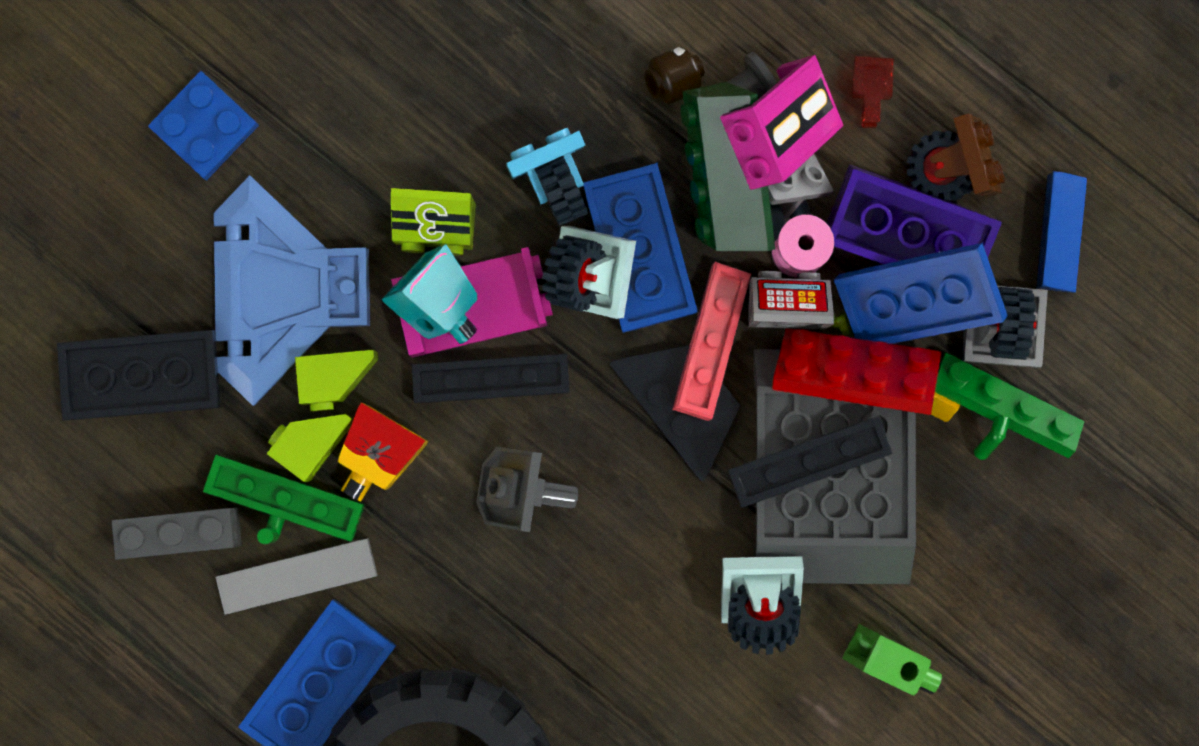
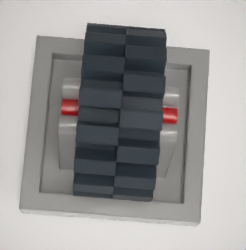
M998 286L1008 316L1002 323L965 329L962 361L1041 368L1043 364L1048 290Z

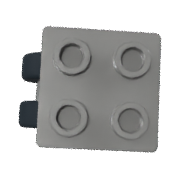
M815 154L806 160L784 182L768 186L774 241L778 239L781 229L790 219L799 215H811L807 199L826 197L833 191Z

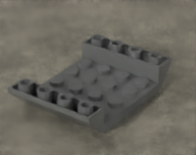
M754 349L756 459L880 416L893 454L757 502L756 544H753V557H802L804 567L803 583L910 584L916 549V413L772 390L773 377L780 349Z

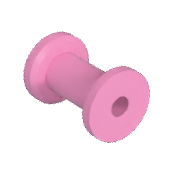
M799 215L790 219L783 226L778 239L774 241L775 250H771L776 267L789 277L797 278V273L802 272L815 273L827 262L833 252V233L822 219L813 215ZM799 244H802L806 250L801 249Z

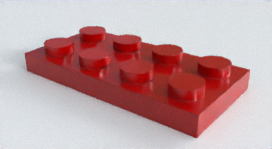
M786 328L773 377L772 390L931 415L941 351L889 344L882 341L856 339L842 335L817 333L803 329Z

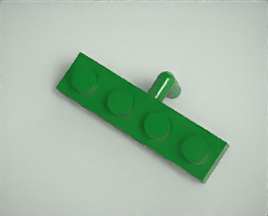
M945 353L940 359L935 393L993 421L990 432L974 449L976 458L979 460L987 459L1005 439L1008 429L1068 459L1074 454L1085 421L948 353Z
M215 455L203 490L205 493L270 514L266 528L261 529L257 534V539L261 544L276 542L279 539L285 520L351 542L354 539L365 506L363 503L220 455Z

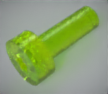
M846 313L834 318V328L839 327L843 336L855 338L847 324L848 317Z

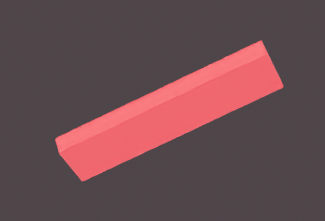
M717 262L712 264L672 410L706 421L712 420L750 281V273Z

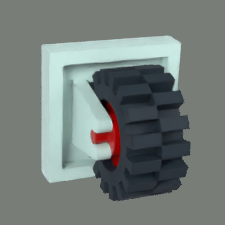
M561 226L560 238L556 241L557 247L552 246L549 251L552 257L551 259L546 258L545 261L548 270L543 272L542 279H546L547 282L542 286L543 291L547 292L545 295L546 300L550 301L552 305L576 311H587L615 319L624 318L636 241L573 226Z
M802 557L723 558L721 622L728 623V632L731 633V639L734 643L740 641V648L746 650L750 645L752 646V653L759 654L760 648L766 649V655L773 654V647L782 652L786 650V643L792 646L795 642L800 626L804 570Z

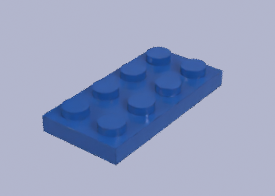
M658 163L584 182L583 188L595 232L636 241L624 318H619L622 333L697 314V307Z
M983 243L839 274L834 279L856 339L893 344L1002 323L1008 316Z
M333 599L238 728L263 746H323L329 738L333 726L357 700L397 645Z

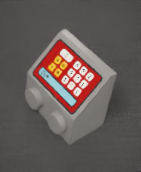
M759 271L758 278L752 277L750 279L748 327L825 330L834 324L831 281L821 280L820 273L802 272L797 273V279L782 278V272Z

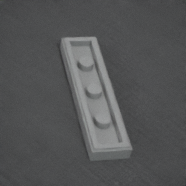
M369 538L220 575L216 577L224 614L226 615L376 577L378 574Z

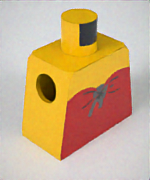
M361 403L338 458L340 464L352 470L341 491L361 502L372 483L384 490H388L425 448L428 441L369 405Z

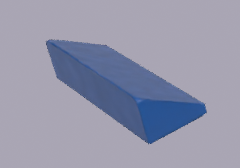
M1052 171L1047 175L1036 289L1076 292L1087 178L1057 171Z

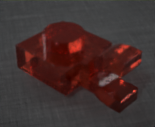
M855 56L853 60L852 98L863 99L861 128L876 129L877 123L880 122L881 100H890L892 98L894 58Z

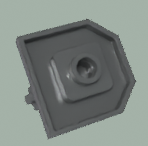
M496 447L482 464L476 503L485 524L530 532L534 506L541 507V505L567 509L575 508L578 501V488L572 485L545 482L544 479H538L542 453Z

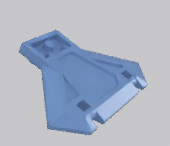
M249 175L214 212V226L226 227V241L214 242L216 341H227L228 352L227 357H217L218 373L249 403L255 406L296 363L295 357H301L329 327L370 326L369 249L366 247L327 249ZM241 226H249V240H242ZM243 341H251V356H243Z

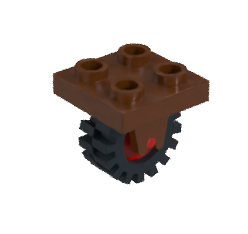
M969 113L953 118L958 134L950 131L932 132V135H925L920 138L921 142L918 145L914 144L911 149L913 154L911 157L908 156L907 163H910V169H907V174L911 177V184L915 189L949 202L962 199L963 195L969 194L972 190H974L975 195L983 197L1002 193L1000 184L1005 183V177L999 160L994 161L991 156L989 147L995 145L991 128L988 123L984 124L981 119Z

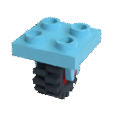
M568 128L547 136L545 140L548 145L534 150L533 145L529 144L511 152L512 161L506 163L512 180L527 173L540 204L548 202L559 226L588 214L578 189L584 186V183L571 153L582 149L585 143L580 131L571 134Z

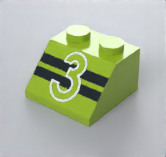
M391 188L392 241L396 245H401V251L409 253H424L425 247L438 248L444 244L448 246L454 256L463 255V249L473 250L476 204L471 193Z

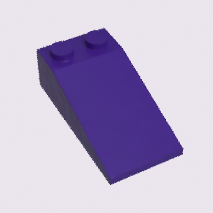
M850 164L827 221V225L833 233L835 247L882 264L983 243L988 258L1002 224L1001 221Z

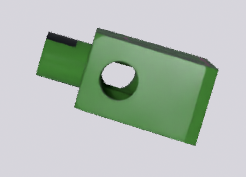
M861 624L858 625L842 659L861 671L913 696L919 689L928 694H934L942 679L941 673L929 668L931 665L930 659Z

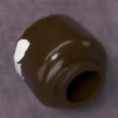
M678 47L653 57L649 62L648 70L644 73V78L653 98L671 104L683 99L682 91L700 88L701 77L704 76L705 71L703 63L697 55L693 56L688 50Z

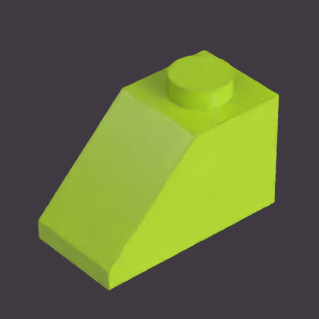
M375 350L295 357L299 404L310 405V412L334 410L333 403L344 402L378 361V352Z
M342 414L290 422L287 427L282 424L268 441L272 447L267 452V455L302 481L310 482L348 432L354 418L351 415Z

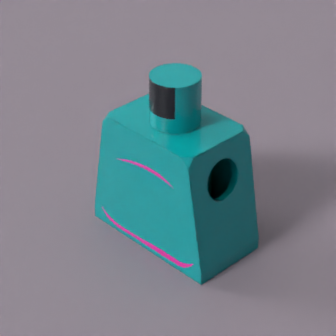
M446 244L424 253L382 298V301L424 338L432 339L449 331L456 341L462 344L477 332V328L465 315L477 301V293Z

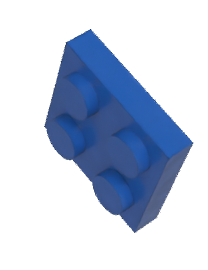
M202 71L148 125L153 132L206 181L259 126L255 120Z

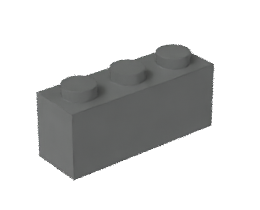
M238 507L112 520L115 560L242 546Z

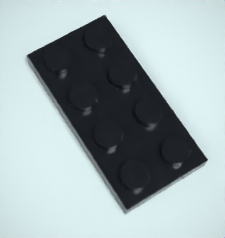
M213 330L57 343L62 421L221 408L216 337Z

